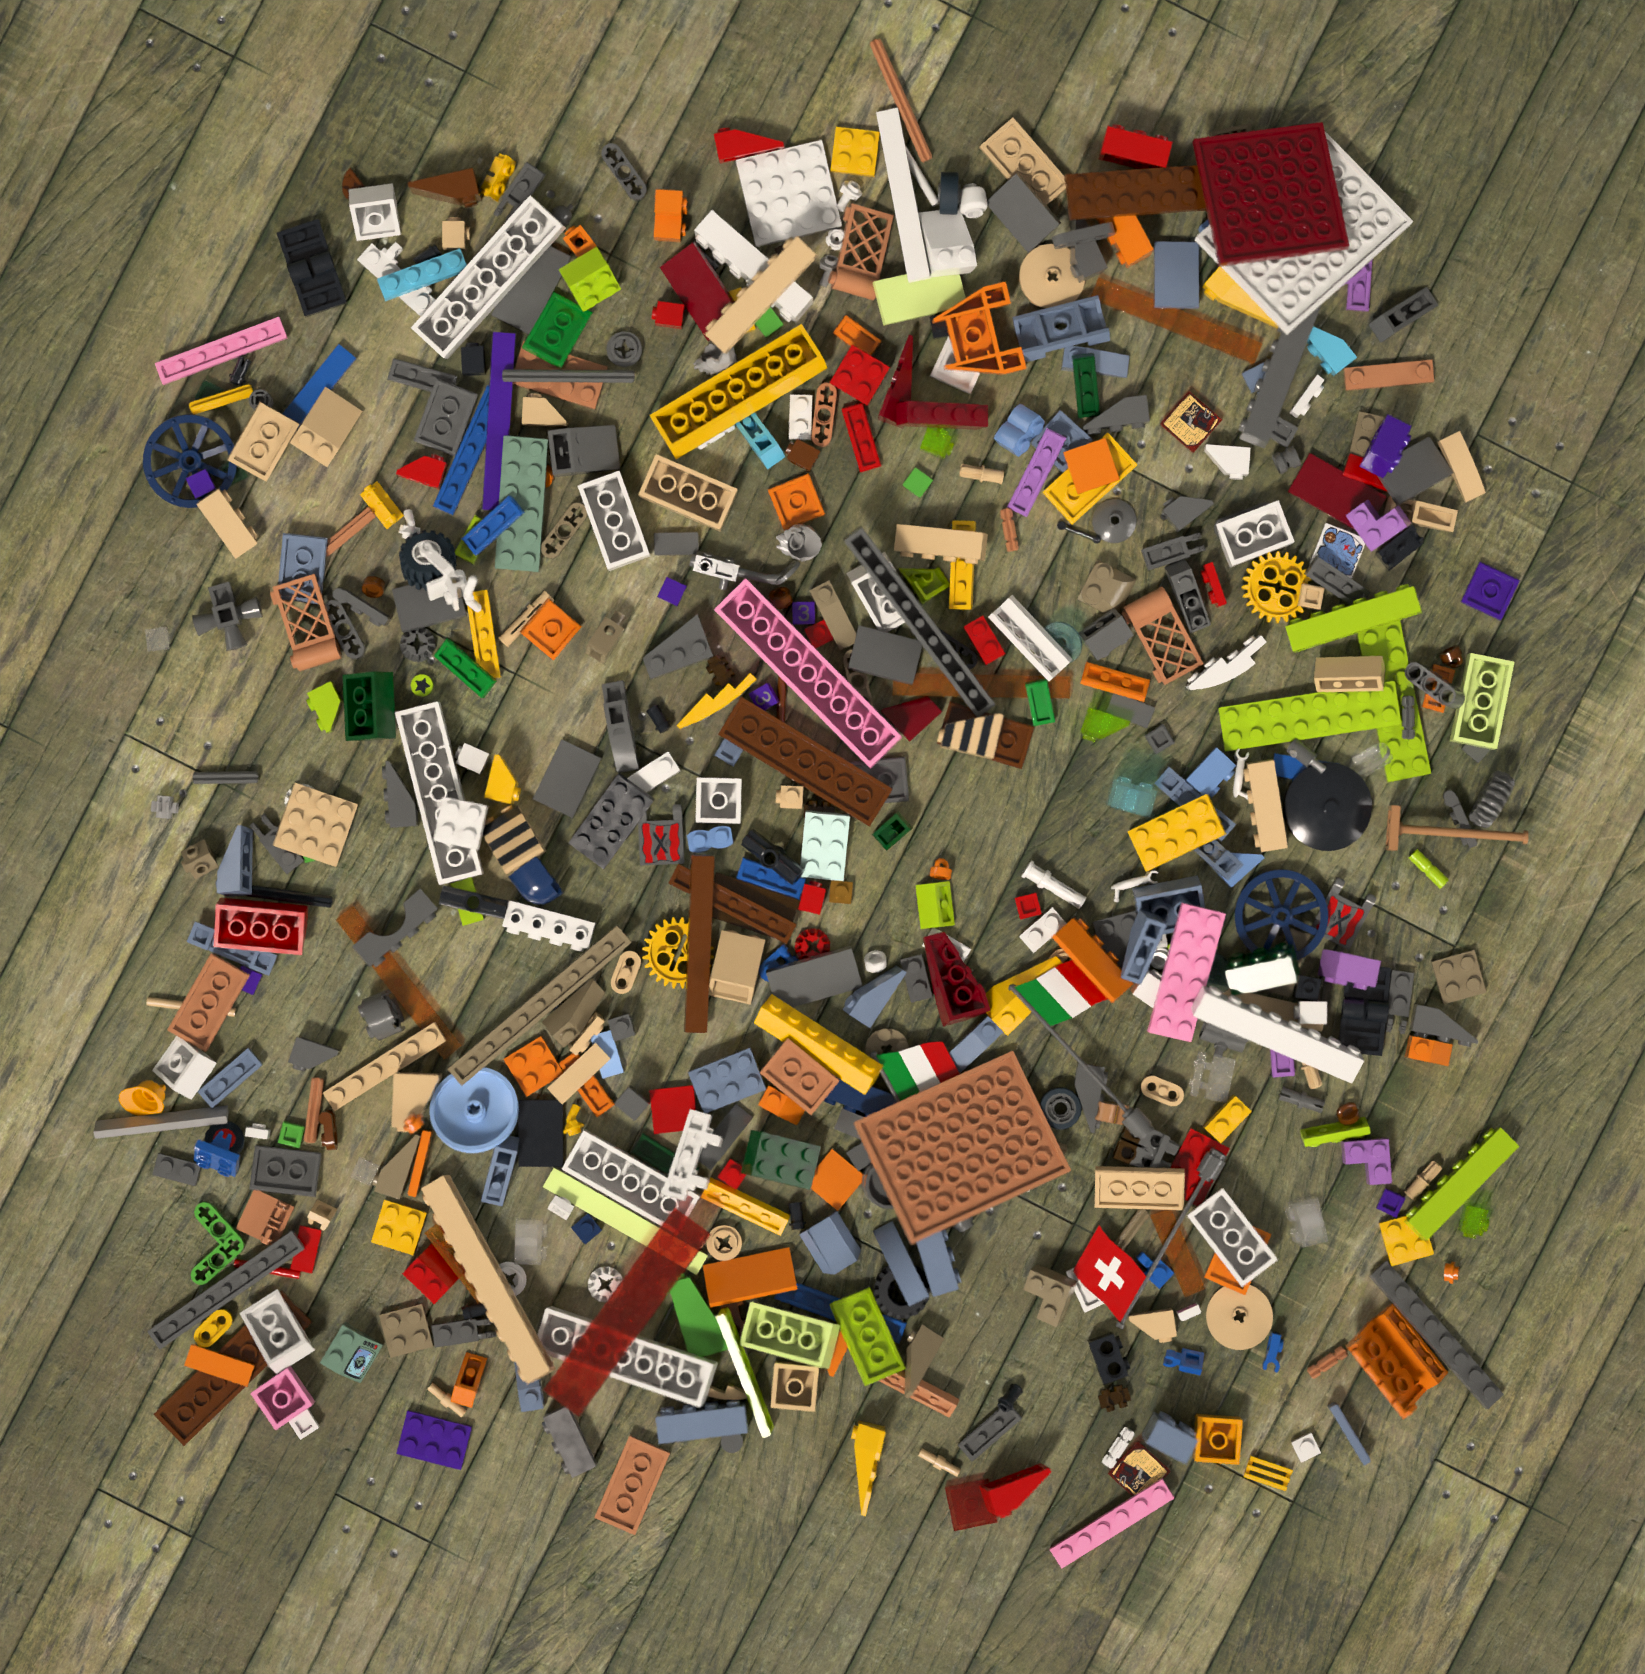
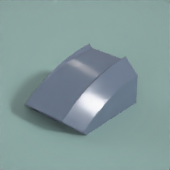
M837 1210L824 1220L799 1233L823 1273L835 1275L858 1260L861 1249Z

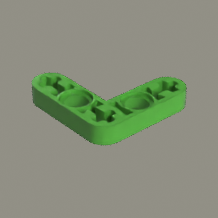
M210 1202L198 1204L195 1207L194 1214L196 1219L220 1245L191 1271V1279L198 1285L209 1282L245 1248V1241L242 1236ZM201 1206L203 1208H210L208 1213L212 1218L215 1214L218 1217L210 1225L206 1223L210 1219L206 1215L203 1217L200 1215L202 1212ZM222 1222L226 1226L224 1234L219 1235L215 1233V1223ZM231 1239L232 1241L238 1240L240 1242L238 1244L239 1250H231L228 1254L232 1255V1257L229 1258L221 1247L224 1246L226 1250L231 1246ZM216 1253L224 1257V1263L221 1266H216L212 1262V1256ZM207 1261L208 1265L212 1269H214L215 1272L212 1273V1270L210 1269L205 1274V1280L203 1278L197 1279V1269H199L200 1271L204 1270L207 1267V1265L204 1263Z

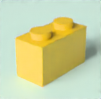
M1232 1095L1206 1122L1203 1128L1219 1143H1222L1252 1111L1235 1095Z

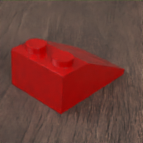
M1039 1463L979 1486L987 1511L1000 1518L1011 1515L1012 1511L1018 1509L1051 1473V1469Z

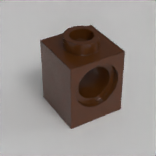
M796 439L795 443L790 442L785 454L788 455L787 461L810 473L820 455V451Z

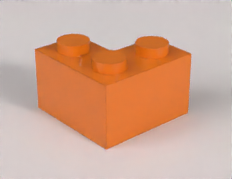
M656 189L654 240L681 242V236L686 235V223H682L683 214H687L688 201L683 196V191Z

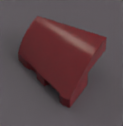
M928 696L881 710L909 742L942 713Z

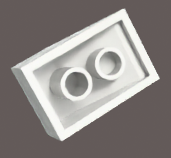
M959 208L957 215L940 214V210L919 212L930 277L971 273L977 266L975 250Z
M883 552L882 554H883L884 557L887 559V561L890 563V565L893 567V565H892L891 561L889 560V558H888L886 552ZM862 565L846 573L879 631L889 632L905 623Z
M278 1289L240 1312L267 1364L276 1374L315 1350Z

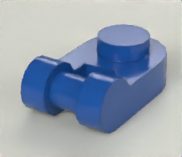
M785 944L760 965L759 975L763 980L768 981L767 969L780 966L776 961L778 957L781 956L786 962L785 964L798 961L795 955L792 956L787 951L789 948Z

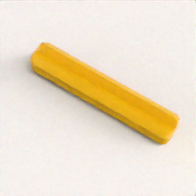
M246 384L189 403L191 413L196 415L249 398L253 389L250 384Z

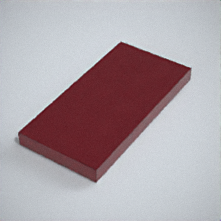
M693 242L663 264L660 269L707 341H710L705 335L708 332L706 327L714 319L718 321L723 316L721 311L729 303L733 305L735 301L697 243Z
M1309 453L1288 493L1353 530L1355 528L1345 515L1366 500H1369L1378 513L1387 496L1362 482L1343 476V471Z

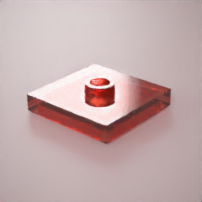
M988 1478L945 1487L954 1531L997 1523V1517L987 1511L979 1487L989 1483Z

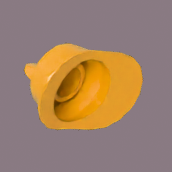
M151 1080L143 1081L136 1087L122 1090L119 1094V1102L126 1111L137 1116L161 1113L164 1109L163 1102L165 1100L166 1086L164 1084L158 1085Z

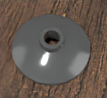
M1119 499L1106 500L1094 511L1092 517L1093 529L1105 542H1123L1135 530V512L1125 501ZM1114 516L1119 519V523L1116 525L1111 523V518Z

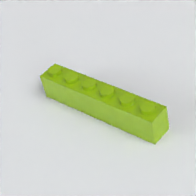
M1409 584L1396 587V592L1390 594L1387 591L1374 594L1375 598L1371 600H1366V597L1354 600V605L1345 607L1342 604L1332 607V612L1326 614L1323 611L1311 614L1310 619L1303 621L1301 617L1289 621L1290 625L1285 626L1293 652L1303 651L1421 614L1422 610L1415 587H1409Z
M1501 1127L1490 1128L1483 1135L1484 1140L1479 1145L1477 1143L1474 1144L1467 1152L1469 1155L1464 1160L1460 1159L1453 1165L1452 1169L1454 1171L1449 1176L1445 1174L1436 1183L1438 1187L1433 1192L1429 1190L1421 1198L1423 1202L1418 1207H1412L1406 1213L1407 1218L1404 1222L1421 1240L1427 1241L1519 1147Z

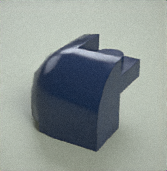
M538 856L531 859L509 876L519 893L527 901L534 904H547L564 893Z

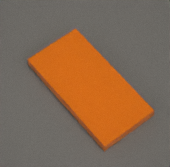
M789 1247L703 1265L710 1307L797 1290Z

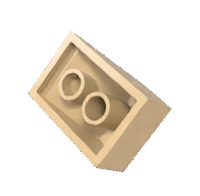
M325 387L289 443L328 467L363 411Z

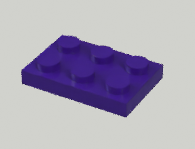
M407 1410L396 1454L461 1470L472 1426Z

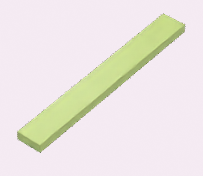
M555 1167L543 1186L545 1189L559 1197L568 1199L573 1205L696 1275L708 1256Z

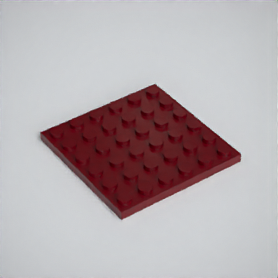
M1323 122L1195 138L1193 140L1219 267L1348 250L1350 245Z

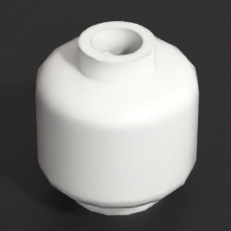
M970 183L960 190V204L958 205L963 215H966L968 218H977L983 215V212L988 207L984 188Z

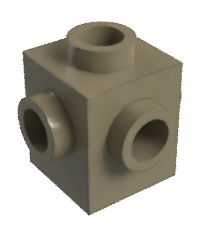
M205 839L181 851L184 859L181 861V864L186 873L191 872L195 879L219 867L215 855Z

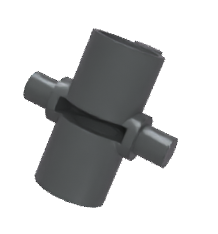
M1204 1021L1199 1035V1039L1214 1044V1056L1217 1058H1222L1227 1048L1242 1053L1246 1042L1249 1041L1244 1037Z

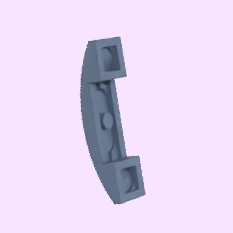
M1170 767L1154 783L1179 807L1201 797L1196 790ZM1215 808L1226 831V835L1218 838L1222 842L1236 824Z
M1216 840L1194 849L1205 862L1226 880H1229L1243 866V863Z
M196 921L187 940L190 944L214 952L268 976L278 956L272 952L213 947L214 928Z
M893 1221L874 1230L873 1233L908 1305L911 1306L929 1297Z

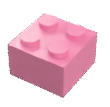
M291 1366L250 1393L275 1430L315 1403Z

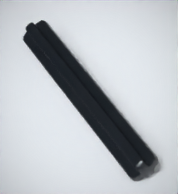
M252 885V895H246L248 897L331 908L333 904L332 896Z

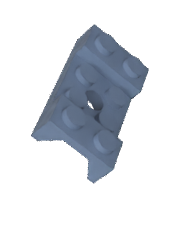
M1098 295L1012 317L1013 327L1019 347H1022L1025 363L1045 358L1046 352L1085 342H1088V346L1110 341L1109 329L1105 324ZM1060 323L1067 325V327L1063 330H1058L1055 328V326Z

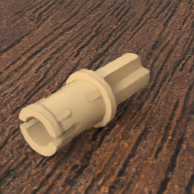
M961 464L959 476L976 479L980 483L987 481L1002 484L1004 470L985 468V465L978 467Z
M1302 1063L1303 1067H1301V1070L1304 1069L1309 1088L1315 1089L1322 1086L1318 1069Z
M1431 1161L1420 1175H1416V1180L1404 1193L1415 1201L1427 1186L1430 1187L1429 1184L1441 1172L1442 1167L1437 1162Z

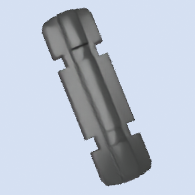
M1414 696L1402 697V706H1404V709H1402L1403 739H1414L1415 730H1413L1415 726Z

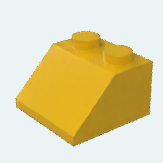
M495 754L484 798L514 805V801L519 800L521 788L518 787L519 783L504 758Z

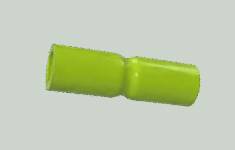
M1418 849L1408 857L1439 889L1449 881Z

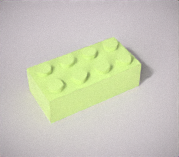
M1474 653L1467 654L1460 690L1464 693L1465 701L1455 711L1450 736L1451 742L1491 750L1497 749L1514 667L1513 661Z
M750 1302L739 1345L829 1369L841 1325Z

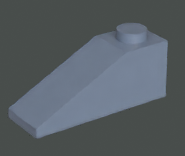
M1078 346L1063 348L1061 370L1073 372V355L1094 353L1096 375L1127 378L1128 355Z
M242 825L236 827L217 871L216 888L218 894L227 897L252 895L253 829Z
M1139 910L1129 936L1120 976L1122 979L1142 984L1167 926L1159 915Z
M898 966L891 968L857 989L853 995H850L845 1001L843 1010L870 1028L907 972Z
M986 1016L949 1052L959 1073L1003 1033L989 1016Z
M509 1135L505 1141L493 1149L481 1202L503 1206L518 1150V1137Z
M514 1361L521 1412L543 1409L545 1402L541 1378L527 1384L526 1381L520 1378L518 1374L519 1368Z

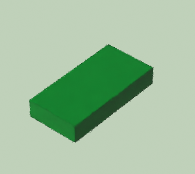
M1047 679L1025 682L1033 726L1054 723L1055 717Z

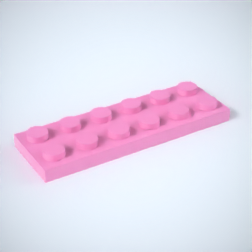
M1181 902L1147 1029L1149 1033L1188 1042L1192 1041L1197 1018L1193 1016L1191 1007L1201 987H1206L1225 918L1224 912Z

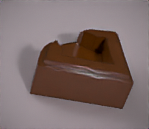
M351 168L345 173L342 182L343 194L347 200L349 199V189L365 187Z

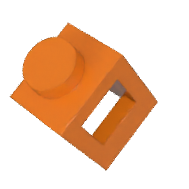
M581 225L577 228L572 226L564 233L566 235L563 238L564 242L577 258L597 247ZM578 239L584 241L583 245L580 247L575 245V242Z

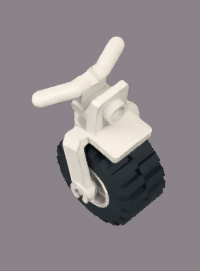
M422 530L420 534L417 532L413 533L412 538L407 537L405 539L406 544L402 543L401 551H399L401 571L405 581L408 580V584L410 586L415 585L418 590L425 588L430 601L444 596L448 605L452 604L454 611L459 610L458 598L463 597L465 603L475 612H480L482 606L473 597V590L478 579L476 576H471L467 582L464 571L456 570L457 563L451 540L448 537L445 538L441 532L436 534L434 530H431L430 533Z

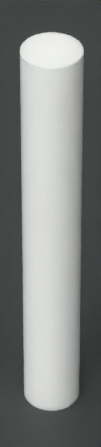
M906 147L912 174L931 205H937L938 197Z

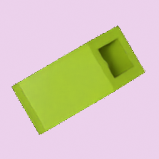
M330 681L308 692L309 698L306 699L311 711L315 710L319 717L316 719L320 730H325L328 734L334 730L343 703L334 683Z

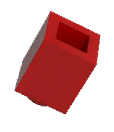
M658 301L657 307L653 306L652 319L655 320V325L682 329L685 305Z
M810 881L809 885L804 884L798 910L820 915L826 891L825 888H822L823 883Z
M730 1158L718 1175V1178L736 1190L746 1174H741L743 1165Z

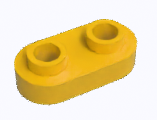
M218 1309L213 1312L196 1329L194 1333L195 1342L201 1347L213 1345L232 1326V1314L226 1309ZM219 1316L226 1318L225 1324H221L218 1321ZM203 1332H209L210 1338L204 1339Z

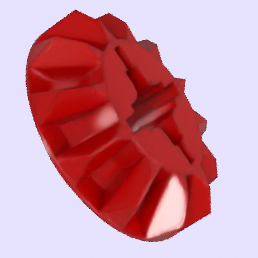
M807 929L798 935L795 941V951L802 960L829 952L830 941L821 930ZM819 938L820 941L817 944V948L820 953L812 950L806 954L805 952L809 946L805 939L814 942Z

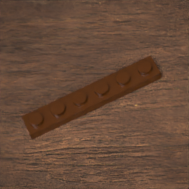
M678 864L668 884L690 894L691 870ZM713 882V907L785 944L788 943L797 924Z

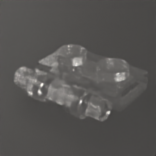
M1198 1052L1197 1060H1194L1193 1064L1195 1067L1193 1079H1190L1189 1086H1191L1189 1095L1198 1097L1199 1089L1201 1088L1206 1090L1205 1099L1227 1103L1236 1059L1227 1057L1217 1058L1213 1055L1212 1063L1205 1062L1207 1053ZM1204 1069L1210 1070L1207 1083L1201 1082Z

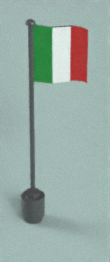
M1073 960L1056 966L1032 981L1018 986L1015 984L1009 985V991L1012 990L1125 1112L1122 1115L1124 1118L1122 1123L1135 1137H1139L1141 1140L1144 1139L1154 1129L1149 1118L1138 1107L1127 1109L1051 1027L1072 1019L1097 1003L1109 1000Z
M943 1042L923 1043L892 1053L878 1054L876 1051H872L869 1055L883 1065L880 1073L896 1103L960 1075ZM970 1217L953 1225V1228L957 1229L959 1233L974 1225L972 1221L974 1218Z

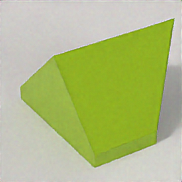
M939 567L936 569L898 568L922 605L950 586V583Z

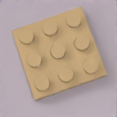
M294 782L273 846L336 867L358 804Z

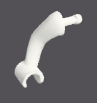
M1239 748L1234 753L1237 766L1233 795L1237 798L1239 794L1248 800L1247 794L1240 790L1244 779L1243 769L1245 767V760L1249 757V753L1247 752L1245 757L1241 758L1238 754Z
M1148 871L1145 876L1124 880L1112 885L1111 889H1115L1114 902H1119V890L1145 883H1158L1150 879L1152 873L1158 872Z

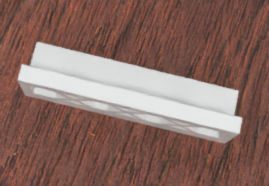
M1013 595L989 616V619L1048 681L1053 679L1073 660Z

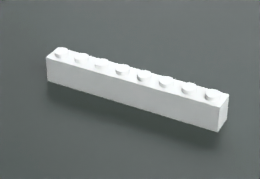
M1202 986L1191 1007L1193 1016L1350 1083H1353L1364 1062L1361 1051L1351 1045L1346 1047L1333 1037L1327 1039L1314 1029L1306 1030L1293 1020L1288 1022L1281 1019L1282 1017L1274 1012L1266 1013L1259 1006L1253 1003L1245 1004L1234 995H1224L1221 990L1210 986V988Z

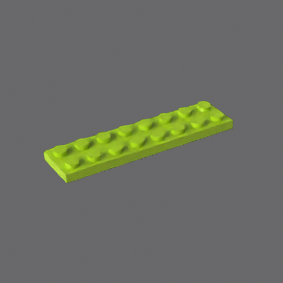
M1400 620L1357 633L1361 657L1383 656L1385 666L1384 682L1395 681L1401 724L1402 709H1404L1402 697L1414 696V739L1402 738V730H1404L1402 725L1376 729L1387 783L1431 774L1414 686L1405 677V669L1409 662Z
M1395 681L1384 682L1383 691L1318 692L1218 708L1225 752L1239 748L1246 749L1292 742L1295 739L1305 740L1402 725Z

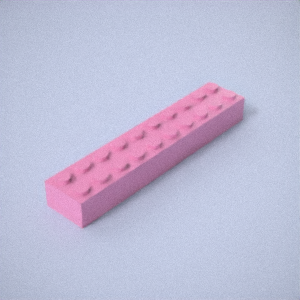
M746 578L714 609L870 768L902 739V736Z

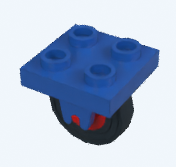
M230 1121L226 1124L211 1125L205 1134L204 1141L198 1139L196 1142L194 1162L201 1168L209 1169L210 1167L215 1169L222 1176L229 1177L231 1175L236 1177L239 1170V1154L244 1146L242 1130L238 1125Z

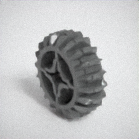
M1499 770L1491 774L1470 810L1469 820L1474 822L1473 824L1484 829L1493 824L1511 795L1514 778Z

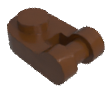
M326 1110L318 1118L319 1122L324 1126V1133L321 1134L322 1146H326L328 1151L337 1150L336 1115L332 1110Z

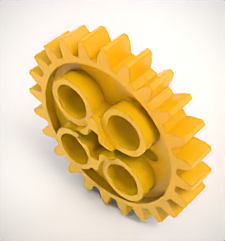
M1279 551L1276 552L1274 558L1270 552L1267 553L1266 560L1259 556L1260 564L1253 561L1251 564L1254 569H1246L1250 576L1242 578V580L1248 582L1247 585L1241 587V589L1247 590V593L1242 598H1249L1250 600L1246 606H1254L1251 611L1252 614L1256 611L1260 612L1258 619L1266 615L1268 623L1272 617L1275 618L1276 624L1279 623L1281 617L1286 623L1288 622V615L1296 619L1295 611L1301 614L1304 612L1302 607L1298 606L1301 584H1308L1312 579L1304 575L1307 569H1301L1304 562L1296 564L1297 556L1290 560L1288 559L1289 555L1287 552L1283 558L1280 557ZM1266 568H1271L1275 571V578L1273 580H1268L1264 576ZM1287 574H1293L1296 577L1297 582L1295 585L1290 586L1286 583L1285 578ZM1263 581L1271 585L1279 582L1280 587L1296 590L1297 593L1292 594L1284 590L1276 593L1275 588L1259 585L1258 582ZM1265 589L1269 592L1270 597L1268 601L1259 599L1258 593L1260 590ZM1282 595H1287L1290 598L1291 604L1289 607H1284L1280 604V597Z
M672 917L671 924L663 920L664 927L656 924L655 926L658 931H649L652 939L645 938V941L649 943V947L642 948L648 952V955L642 958L649 959V963L645 965V968L652 967L653 970L649 975L657 974L656 982L664 979V986L672 982L673 989H675L677 983H680L683 989L685 987L686 974L678 970V965L681 961H687L688 923H684V917H681L679 923L676 922L675 917ZM669 932H675L678 935V942L675 945H670L666 941V935ZM686 934L687 938L682 947L684 956L678 958L674 970L670 971V966L675 957L672 950L678 949L682 936ZM664 952L670 956V962L667 965L659 964L658 955Z

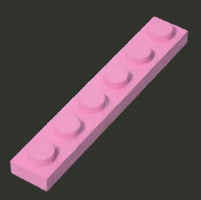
M280 317L157 362L155 366L162 384L166 385L288 339Z
M1161 1478L1052 1546L1050 1551L1060 1567L1063 1568L1174 1499V1496Z

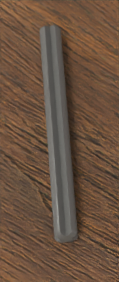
M504 369L502 371V380L504 382L633 383L635 373L633 370Z

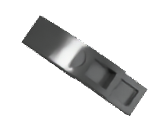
M622 680L602 684L605 718L617 773L639 769L634 730L631 725L625 682Z

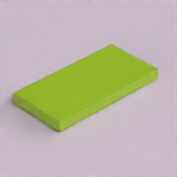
M870 1287L829 1304L837 1324L841 1325L840 1331L864 1386L906 1369Z

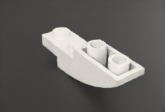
M1252 635L1243 643L1245 645L1244 648L1239 652L1236 649L1226 657L1228 659L1227 662L1221 657L1217 659L1211 658L1204 665L1205 670L1200 674L1195 672L1187 679L1189 683L1185 687L1188 690L1204 689L1225 683L1237 677L1255 664L1250 656L1266 643L1265 639L1261 635L1256 637Z

